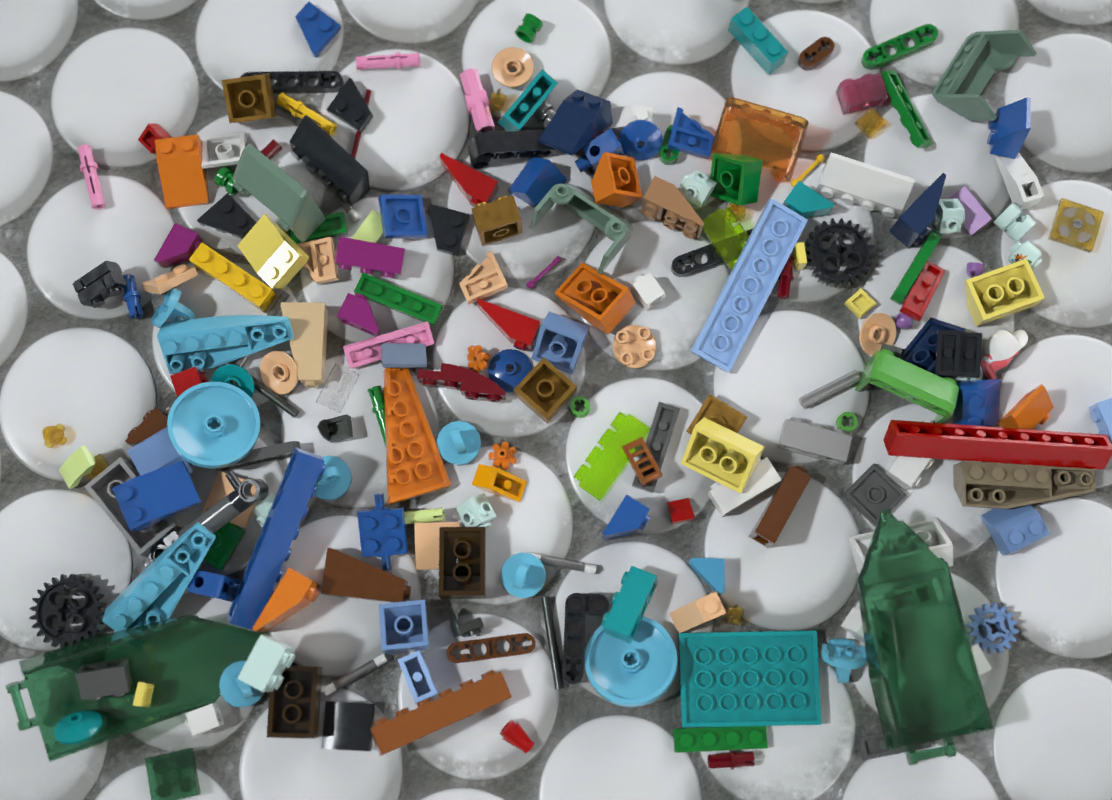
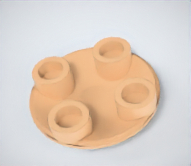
M639 325L626 326L616 334L613 341V352L616 359L622 365L629 368L646 366L652 361L656 353V340L647 327Z

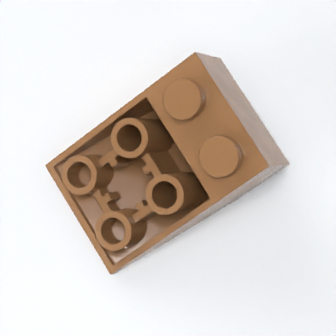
M654 176L643 197L641 213L651 221L657 220L663 223L670 230L676 229L682 232L689 239L695 238L699 240L704 222L674 184Z

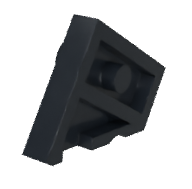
M351 78L347 80L326 109L329 114L361 133L374 117Z

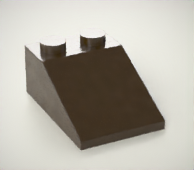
M440 527L438 591L440 599H486L485 527Z

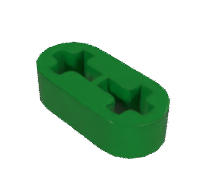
M672 125L665 132L659 153L660 161L665 165L674 164L680 151L672 149L670 158L666 157Z

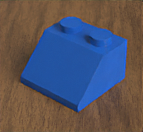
M1028 97L998 108L995 114L997 116L996 120H989L988 129L991 131L987 144L990 145V154L1016 158L1031 129V98Z
M1000 379L960 381L956 383L959 387V392L954 410L953 424L992 427L999 422Z
M626 494L603 531L601 538L609 540L635 534L638 529L643 531L651 517L648 515L650 508Z

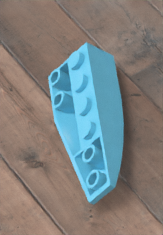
M233 315L167 322L161 326L157 338L169 374L192 367H197L199 370L215 368L293 339L294 334L289 317Z
M197 522L160 554L105 609L102 621L137 648H140L171 616L216 536Z

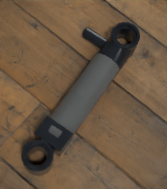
M234 471L227 472L226 477L234 491L181 530H176L163 539L165 544L153 546L149 552L150 562L152 563L164 550L197 522L211 533H215L257 501L264 500L269 492L267 483L261 479H246L240 482ZM253 485L256 487V494L254 496L251 494V487Z

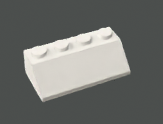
M831 152L823 167L816 192H819L824 197L841 199L846 204L854 203L860 205L868 211L882 212L886 217L898 218L903 211L915 179Z
M936 517L849 537L857 572L865 586L953 566V544Z

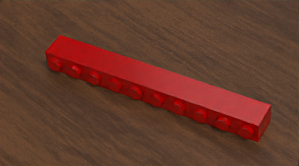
M891 420L883 439L887 453L890 456L1100 470L1105 469L1112 456V444L1107 435Z

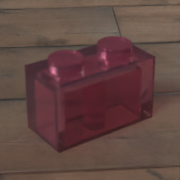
M868 73L855 80L852 78L845 79L836 90L843 115L881 106L888 97L881 73L875 75Z

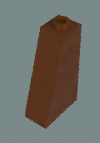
M791 465L748 537L767 548L775 544L811 479L806 469L799 465H796V467Z
M327 548L321 594L389 603L405 602L406 599H410L411 586H408V581L333 548Z

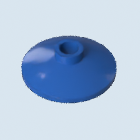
M635 120L623 128L620 134V144L624 154L628 157L640 161L654 157L661 149L662 134L654 123L647 120ZM643 141L645 144L639 146L637 143Z
M514 349L503 350L497 353L490 361L488 368L489 378L505 392H514L517 385L532 370V365L524 353ZM511 365L514 367L512 372L506 371L507 366Z

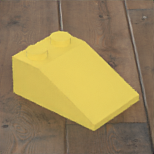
M264 214L237 245L256 273L274 289L283 290L310 259L267 214Z

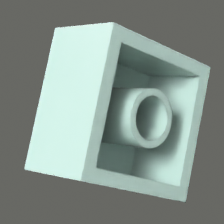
M260 635L237 679L262 692L277 690L284 677L281 675L285 667L289 668L295 658V655H293L295 649L270 636Z

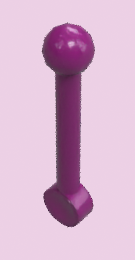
M557 256L532 281L526 283L527 288H534L535 283L553 266L557 265L562 258Z

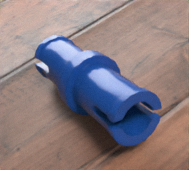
M126 274L124 277L127 281V286L123 288V300L127 303L129 318L135 319L134 315H136V319L144 316L140 304L141 294L137 291L135 276L129 274L130 278L128 279V274Z

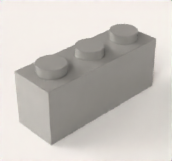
M791 417L783 423L777 448L843 465L847 461L852 436L846 435L847 432L844 430L834 429L831 431L825 429V426L822 424L812 423V425L803 423L802 419Z

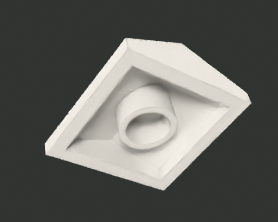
M238 132L203 137L202 169L238 164L242 151L247 146L246 133Z

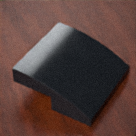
M937 330L935 375L980 378L982 333Z
M326 701L321 748L371 751L372 735L370 729L373 728L375 704Z

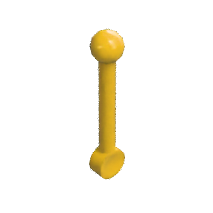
M818 155L816 161L798 179L792 180L791 186L794 188L798 181L801 182L819 163L824 162V155Z

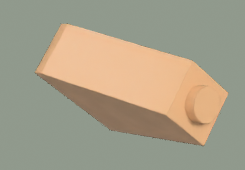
M714 592L669 614L677 632L682 633L726 614L717 592Z

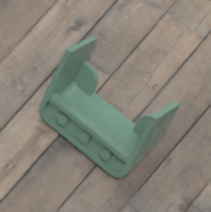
M1022 30L974 32L965 39L934 88L932 95L938 103L967 120H996L997 116L981 96L982 91L996 70L1009 69L1017 57L1035 56L1037 52Z
M248 144L243 149L232 178L234 181L232 186L246 197L251 194L278 217L279 221L277 223L286 232L290 229L303 244L326 220L325 216L309 192L253 145Z
M554 185L534 208L530 228L534 229L555 203L564 205L603 231L609 239L614 241L603 255L597 272L601 275L630 239L633 232L632 224L604 204L595 203L593 197L575 185Z

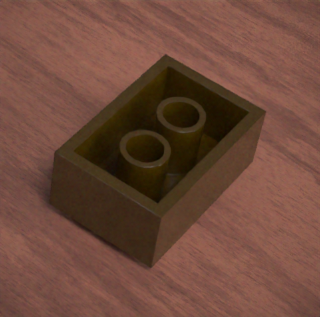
M285 667L281 675L284 678L280 687L277 690L274 689L273 692H269L267 738H318L322 667Z

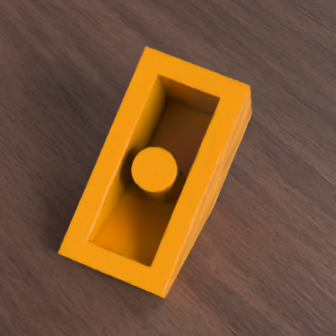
M479 464L472 486L488 493L520 502L527 481L497 467Z

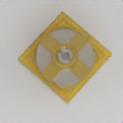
M1062 198L1059 201L1048 239L1090 253L1093 251L1104 211Z

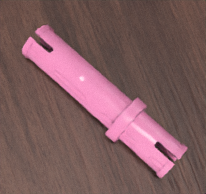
M396 52L392 55L356 56L357 70L402 69V67L420 66L419 53L401 54Z
M81 145L77 148L81 160L80 170L84 173L91 208L101 209L105 207L96 171L98 165L94 162L91 146Z

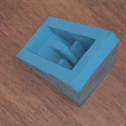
M691 558L687 562L714 592H717L718 596L724 592L725 559Z

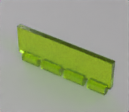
M730 207L723 211L719 208L702 220L704 222L703 231L732 271L745 246L744 241L749 238V235L741 223L734 227L732 226V223L738 219Z
M620 412L610 424L617 431L614 432L607 428L597 442L604 448L603 451L595 446L585 459L591 467L588 468L582 464L573 476L580 482L578 484L580 488L599 501L628 462L622 446L641 437L644 439L650 430L649 427L630 414L627 417ZM637 447L629 450L630 453H634Z

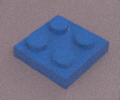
M380 195L378 197L384 239L426 238L428 234L422 195Z

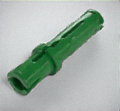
M375 386L367 391L373 405L372 412L376 415L386 447L385 400L382 387Z

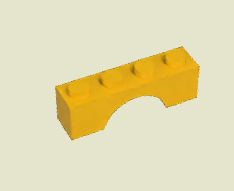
M204 243L199 245L189 259L197 269L232 289L264 314L278 297L273 289Z

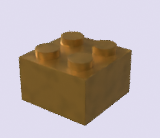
M269 74L221 80L229 123L267 119L277 116Z
M501 196L494 202H481L475 205L474 208H471L481 246L523 234L522 221L514 196Z
M544 357L514 389V395L547 424L577 392V386Z

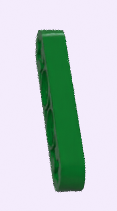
M932 24L922 25L867 49L861 58V63L868 70L879 68L930 46L936 40L938 30ZM925 32H926L927 34H930V33H931V37H930V38H929V36H925V37H922V36L924 35ZM911 39L914 42V46L907 47L903 41ZM893 47L896 54L888 55L885 52V48ZM869 55L871 58L878 56L874 62L872 60L868 61Z
M934 230L930 232L890 297V300L900 305L939 242L941 234Z

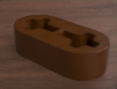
M821 37L804 49L798 59L800 68L810 71L829 58L835 47L833 40L829 37ZM821 45H822L823 47L826 46V45L828 46V49H827V50H826V49H823L822 51L819 52V50H820V48H821ZM811 56H814L811 62L804 61L805 57L808 59Z

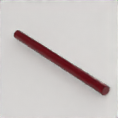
M370 89L366 90L364 98L367 106L372 92ZM359 131L356 132L351 156L356 159L362 134Z

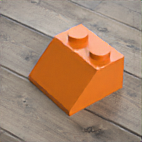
M608 152L603 153L591 181L595 203L624 208L642 199L643 196L634 158Z
M1041 384L1026 393L997 424L1002 428L1035 430L1034 428L1038 423L1040 425L1044 424L1051 417L1049 412L1054 408L1046 388Z

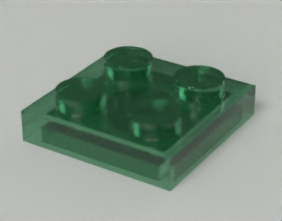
M193 747L145 758L151 800H179L201 794Z

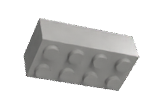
M120 457L84 487L139 555L149 557V552L153 546L165 544L163 541L165 537L176 530H181L183 527L174 516H171L140 532L129 530L112 488L140 475L129 461Z

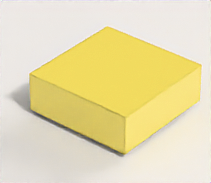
M804 242L796 243L792 250L796 270H803L807 264Z
M860 288L844 304L860 319L875 306L876 302Z
M138 682L133 702L134 706L150 707L154 684Z

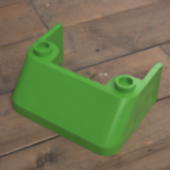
M886 349L876 351L868 359L860 377L861 379L855 388L859 392L867 383L873 384L936 413L937 415L933 423H943L952 417L959 392V387L956 385L957 382L948 377H939L895 357L893 352Z

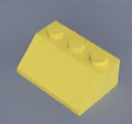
M1027 258L965 281L967 308L976 327L1036 306L1045 299Z
M704 417L694 426L681 464L741 494L757 467L764 446Z

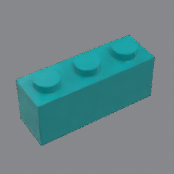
M745 7L731 18L728 31L768 75L785 63L788 51L748 7Z
M542 69L498 123L507 131H519L556 87L558 82Z
M632 565L629 572L625 571L621 579L622 587L619 592H615L611 602L613 604L611 611H607L602 620L606 634L629 644L633 640L658 585L657 575Z

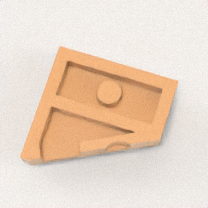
M332 237L297 244L310 257L304 267L310 272L311 277L317 284L339 280L337 264H334L335 247Z
M492 251L488 252L486 259L480 265L477 264L472 269L471 274L459 283L468 305L477 302L478 299L482 300L508 289L507 282Z
M183 264L175 267L169 273L141 284L144 291L161 295L197 276L198 273L195 267Z

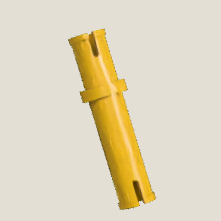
M284 92L278 96L276 104L290 111L292 116L303 119L305 115H308L329 136H332L336 131L337 124L304 106V102L296 101Z

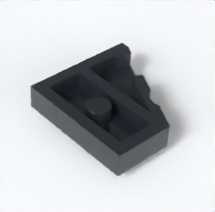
M228 193L197 219L198 223L202 226L206 225L215 228L217 231L229 233L240 239L244 238L256 224V221Z
M429 204L437 251L458 256L470 215Z

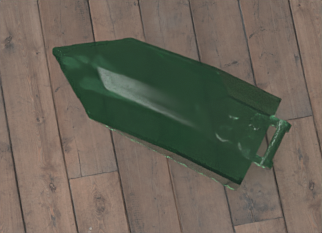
M885 508L881 511L861 572L857 578V589L869 679L887 750L905 747L908 764L915 765L918 764V761L937 757H955L956 749L952 737L993 729V724L949 565L942 557L938 558L929 549L930 546L904 521H899L891 514V509ZM943 739V747L918 752L915 750L914 745Z
M189 614L91 637L19 661L24 680L12 682L5 687L7 693L11 695L19 721L17 722L19 731L39 725L49 762L216 702L221 696L219 694V680L224 669L233 662L247 661L260 635L264 634ZM128 657L133 680L128 693L119 697H114L113 695L104 696L95 701L90 699L81 700L76 673L81 665ZM138 682L154 684L149 708L133 705ZM28 689L36 717L28 718L20 690ZM80 710H93L101 715V729L84 742L70 745L62 744L54 737L56 724L68 714Z

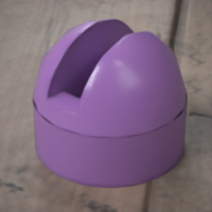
M967 263V275L970 278H973L974 275L975 277L982 275L985 264Z
M903 313L897 314L895 323L898 328H912L911 317Z

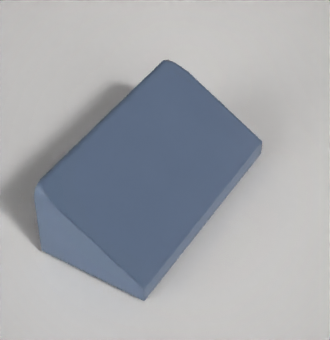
M383 343L381 345L382 367L426 368L425 344Z

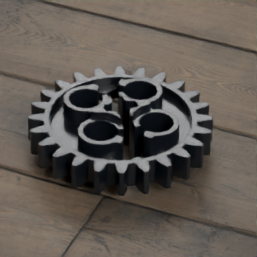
M832 218L829 225L826 221H823L821 227L815 226V233L810 232L808 235L810 239H806L804 243L808 246L805 247V252L808 254L806 255L807 262H810L806 269L813 268L814 271L811 276L813 277L818 274V282L825 279L827 287L831 282H834L835 288L840 283L846 288L848 281L850 284L855 285L856 279L861 281L864 278L863 274L867 275L870 271L867 267L873 265V262L869 259H873L875 254L869 251L874 248V245L867 244L871 237L864 238L866 230L859 232V224L852 227L851 220L844 224L843 218H840L838 224H836ZM841 229L837 238L839 240L838 243L834 240L830 248L822 246V241L829 243L833 234ZM842 238L850 239L852 244H845ZM847 258L855 260L856 265L848 264L844 271L845 273L836 277L840 270L839 263H841V266H844ZM825 262H832L836 268H828Z
M61 574L60 580L52 577V585L46 582L43 583L46 590H37L40 598H32L37 605L30 607V610L36 611V614L31 616L30 619L37 621L32 628H40L36 635L39 637L45 636L43 639L44 643L52 641V647H57L60 644L62 649H66L68 645L70 648H76L77 643L85 645L84 638L93 640L91 632H100L96 626L97 624H104L100 620V616H104L105 613L101 611V608L107 605V603L100 602L104 594H96L100 587H91L93 580L88 579L85 581V576L80 575L77 578L76 574H70L69 579L64 574ZM66 585L70 589L78 587L72 591V594L75 596L83 594L85 602L82 606H79L76 599L62 598L61 603L57 605L55 598L59 593L62 595L70 594L69 590H66L64 586ZM66 609H71V613L66 614ZM57 616L59 623L74 624L77 618H81L82 625L79 629L67 628L72 638L67 634L57 637L60 632H64L65 628L59 626L54 628L52 620Z

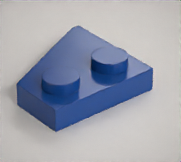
M678 107L667 148L709 159L714 136L709 131L704 130L695 119L692 121L683 113L684 110Z

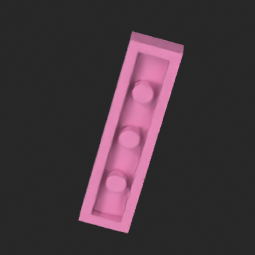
M427 321L345 345L343 349L351 369L381 360V345L383 343H424L425 346L435 343Z

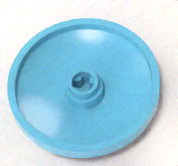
M205 382L187 389L175 400L168 415V435L176 452L189 463L203 468H224L241 461L252 451L260 433V416L253 400L240 388L223 382Z
M643 616L633 640L629 644L606 634L602 624L591 636L585 651V669L595 691L607 701L625 707L646 705L661 697L671 686L678 664L675 644L666 629L656 621Z

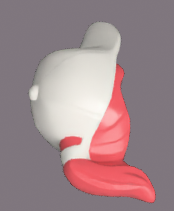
M998 330L987 339L984 346V357L980 362L983 375L987 380L996 379L995 371L1006 367L1012 358L1018 355L1019 350L1027 344L1028 336L1024 330H1018L1013 333L1006 330Z

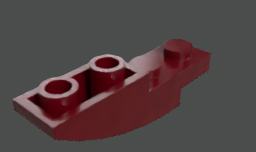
M441 363V371L418 369L417 378L423 386L435 387L436 384L444 385V388L447 389L461 387L462 396H465L468 400H478V397L487 398L489 402L506 400V393L499 385L470 369Z

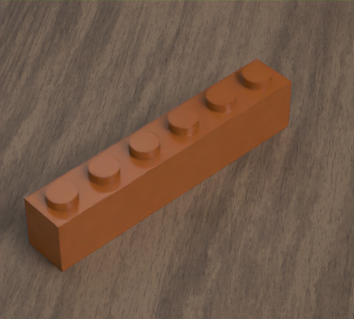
M494 670L488 671L481 675L482 680L474 683L470 679L459 684L461 689L452 692L451 688L439 693L440 698L432 702L430 698L418 702V708L409 711L407 707L395 712L396 717L389 721L384 717L373 722L374 727L370 729L379 755L382 756L511 698L512 696L502 672L494 673Z

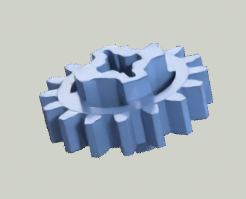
M992 603L990 607L988 604H983L982 609L979 607L974 609L976 615L968 616L972 623L966 624V627L971 628V632L967 633V636L974 637L971 643H979L981 651L987 648V653L989 654L994 653V650L997 653H1002L1003 648H1011L1009 642H1016L1013 634L1019 633V630L1014 629L1013 625H1016L1018 621L1010 619L1013 613H1005V606L998 608L997 603ZM987 613H994L989 619L983 618ZM990 624H994L993 629H995L996 632L991 633L992 628L989 627ZM995 638L1002 639V641H1000L997 644H991V642L994 641Z

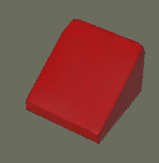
M148 123L138 141L151 154H154L156 152L155 140L171 138V136L159 124Z
M689 498L667 502L671 524L695 519Z

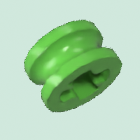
M578 396L572 399L570 410L573 416L583 418L588 415L590 404L585 397ZM577 402L579 404L580 402L584 403L585 410L583 412L581 410L580 412L576 411L575 404Z
M844 412L836 420L837 428L847 433L852 432L858 424V419L852 412ZM843 417L844 419H851V428L848 425L845 427L842 425V423L844 422V420H842Z

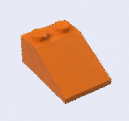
M198 134L155 140L156 159L166 209L210 204L207 169H202L201 166L203 141Z
M581 262L554 294L592 326L609 335L636 302L629 288L604 274L600 275L597 273V270Z
M288 568L252 629L257 632L267 633L309 605L311 601L314 602L320 594L318 589L320 584L300 572Z

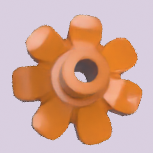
M480 345L469 346L467 349L469 352L467 360L470 361L468 367L480 373L481 369L487 367L486 361L490 360L489 353L482 352V346Z
M502 442L501 447L497 443L492 446L494 452L489 453V459L494 460L492 464L494 467L499 468L502 465L503 470H508L509 463H516V457L512 456L516 454L515 447L509 448L508 442Z

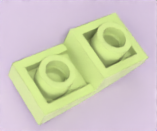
M373 209L351 239L376 243L383 233L381 215Z
M84 445L77 449L63 463L59 471L69 489L78 486L83 476L91 474L95 466V457Z

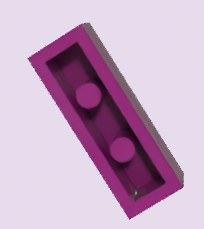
M339 236L334 264L339 265L338 269L351 271L352 267L359 268L360 273L373 275L374 271L381 272L382 277L395 279V275H401L405 248Z

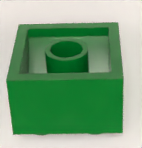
M713 153L710 179L717 184L710 196L739 206L756 203L758 201L763 160L748 155Z

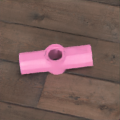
M470 68L464 70L460 74V78L465 91L464 96L469 113L472 114L477 134L491 132L495 129L489 110L488 97L485 89L483 90L479 73L477 69Z

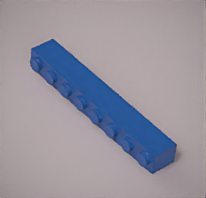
M295 447L228 611L227 618L230 624L253 630V626L273 595L275 582L278 583L282 576V565L290 557L291 543L299 535V523L307 515L308 501L316 493L317 485L315 484L317 479L325 471V460L321 456Z

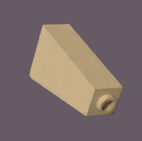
M281 302L283 317H289L294 338L290 339L289 343L298 369L299 381L308 388H317L318 385H325L328 307L325 303Z

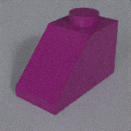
M174 223L154 261L162 268L188 261L203 242V239L198 233Z
M348 293L337 314L339 321L372 336L381 335L367 298L358 293H355V295Z

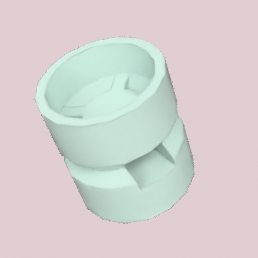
M1013 202L993 223L1001 230H1007V235L1016 243L1036 222L1028 214L1023 215L1022 209Z

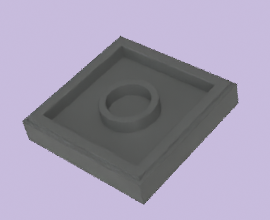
M875 463L842 494L874 527L907 495Z

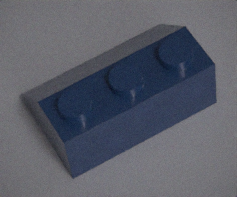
M931 317L906 347L903 360L935 374L937 330L966 332V330Z

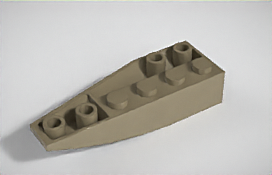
M962 461L953 465L954 489L963 507L1010 509L1095 492V469Z

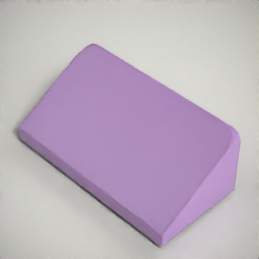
M964 186L949 198H958L965 209V222L962 223V226L970 236L992 220L967 187Z

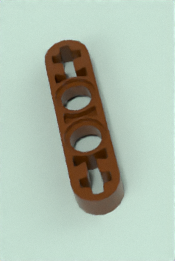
M529 633L455 642L448 647L447 657L454 663H464L531 653L535 648L536 642ZM522 637H527V640L532 641V645L528 646V650H524L523 646L516 647L517 652H512L513 643L511 638H516L515 643L522 642ZM506 640L509 643V650L506 653H499L497 651L496 644L498 641ZM477 643H483L487 648L483 656H477L473 651ZM466 644H470L469 651L472 658L467 659L468 654H461L460 659L457 660L455 656L451 655V651L455 650V646H459L460 650L467 649Z

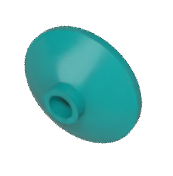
M226 364L219 367L213 373L211 382H223L234 385L232 380H235L238 383L236 387L252 398L255 389L254 381L250 373L243 367L235 364Z
M80 710L68 714L56 724L54 737L62 744L70 745L84 742L101 729L102 717L93 710Z

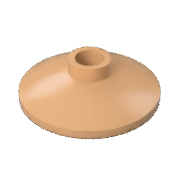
M516 47L501 50L493 59V76L503 86L512 88L522 86L533 75V60L523 49ZM512 68L517 70L514 73L509 72Z
M875 313L869 316L864 321L859 335L863 351L872 356L876 351H880L882 343L893 346L896 338V325L894 320L885 313Z
M272 351L266 354L260 364V375L265 386L276 394L289 393L296 387L298 369L294 360L282 351Z

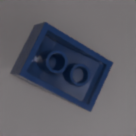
M581 90L574 91L563 100L540 136L539 143L569 155H574L613 123L611 101Z
M944 173L898 218L889 231L908 249L913 243L918 245L931 231L929 225L935 218L946 179V174Z

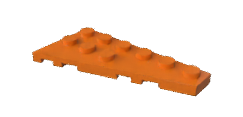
M385 368L387 503L391 505L448 488L451 483L409 369Z

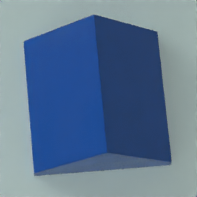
M532 157L510 186L508 192L535 208L554 185L565 184L567 178L550 160Z

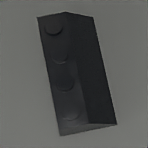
M305 115L290 139L291 154L296 160H302L310 173L313 175L317 174L325 187L334 189L336 196L342 202L347 201L351 206L354 205L370 190L368 170L308 115Z

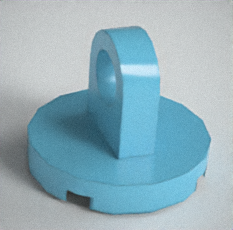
M174 287L164 296V302L157 307L151 319V323L154 326L160 328L166 320L175 322L195 319L194 312L178 302L181 290Z
M463 421L451 422L444 426L437 438V448L441 457L450 464L457 466L466 465L475 460L481 448L480 434L476 428Z
M324 456L322 458L325 460L324 464L326 467L323 475L318 477L315 484L317 485L315 495L320 499L328 501L336 500L345 495L349 490L352 482L351 470L347 463L339 457Z
M520 552L512 555L505 561L501 569V581L509 594L518 598H528L534 596L542 589L546 581V570L542 561L537 556L531 553Z
M831 639L828 641V644L824 643L822 645L821 657L826 663L836 667L837 683H848L850 669L861 668L867 663L868 650L862 644H860V647L855 645V641L850 639Z
M246 660L231 663L220 676V693L225 701L234 707L244 708L251 706L259 701L264 692L237 679Z

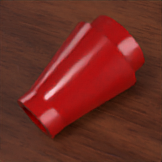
M511 719L500 731V735L503 737L502 740L522 750L525 754L535 744L518 721L514 722Z

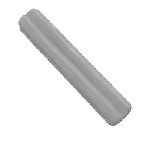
M854 370L802 396L799 402L806 409L858 383L861 379L860 375Z

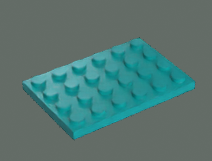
M817 631L678 633L681 727L822 725Z

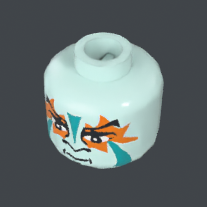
M1029 240L1024 241L1022 244L1017 241L1009 249L1011 254L1008 260L1011 264L1027 258L1033 270L1042 261L1040 259L1042 252Z

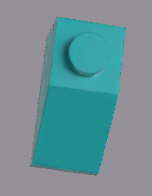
M800 181L797 182L783 203L784 206L804 218L829 215L835 205Z

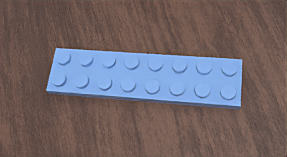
M772 198L768 200L690 350L691 353L724 372L730 373L808 219Z

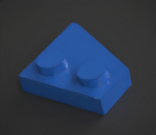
M309 1L295 16L315 58L342 29L339 23Z

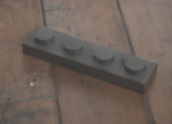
M662 402L658 403L646 440V445L660 470L680 408ZM645 453L642 454L641 459L646 457ZM646 461L638 465L639 469H641L649 465L650 463L649 461ZM650 469L642 473V475L645 477L654 471ZM635 475L632 487L653 493L657 480L641 487Z

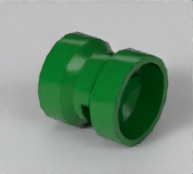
M526 13L522 19V25L517 27L515 34L522 41L531 44L536 38V32L541 30L543 23L535 15Z
M224 166L217 172L214 183L219 187L226 188V192L234 196L238 193L232 186L234 184L232 180L234 173L231 168Z

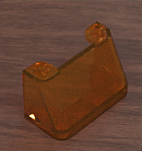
M727 98L715 133L709 159H712L713 153L748 155L763 160L762 167L770 169L775 180L790 182L809 121L801 116L738 98Z

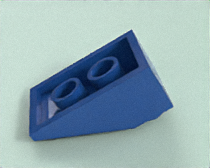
M184 461L135 477L112 488L131 531L140 532L201 503V499Z

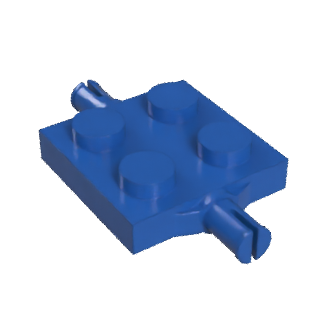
M384 493L374 494L376 507L371 510H359L357 517L362 557H381L382 570L385 571L386 569H392L390 557L396 554H407L408 545L404 508L385 506Z

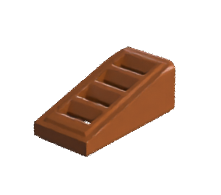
M642 437L622 446L641 487L662 478L663 474ZM641 445V450L630 453L629 450ZM645 453L646 457L635 462V457ZM649 461V465L639 469L638 465ZM653 469V473L645 477L642 475V473Z

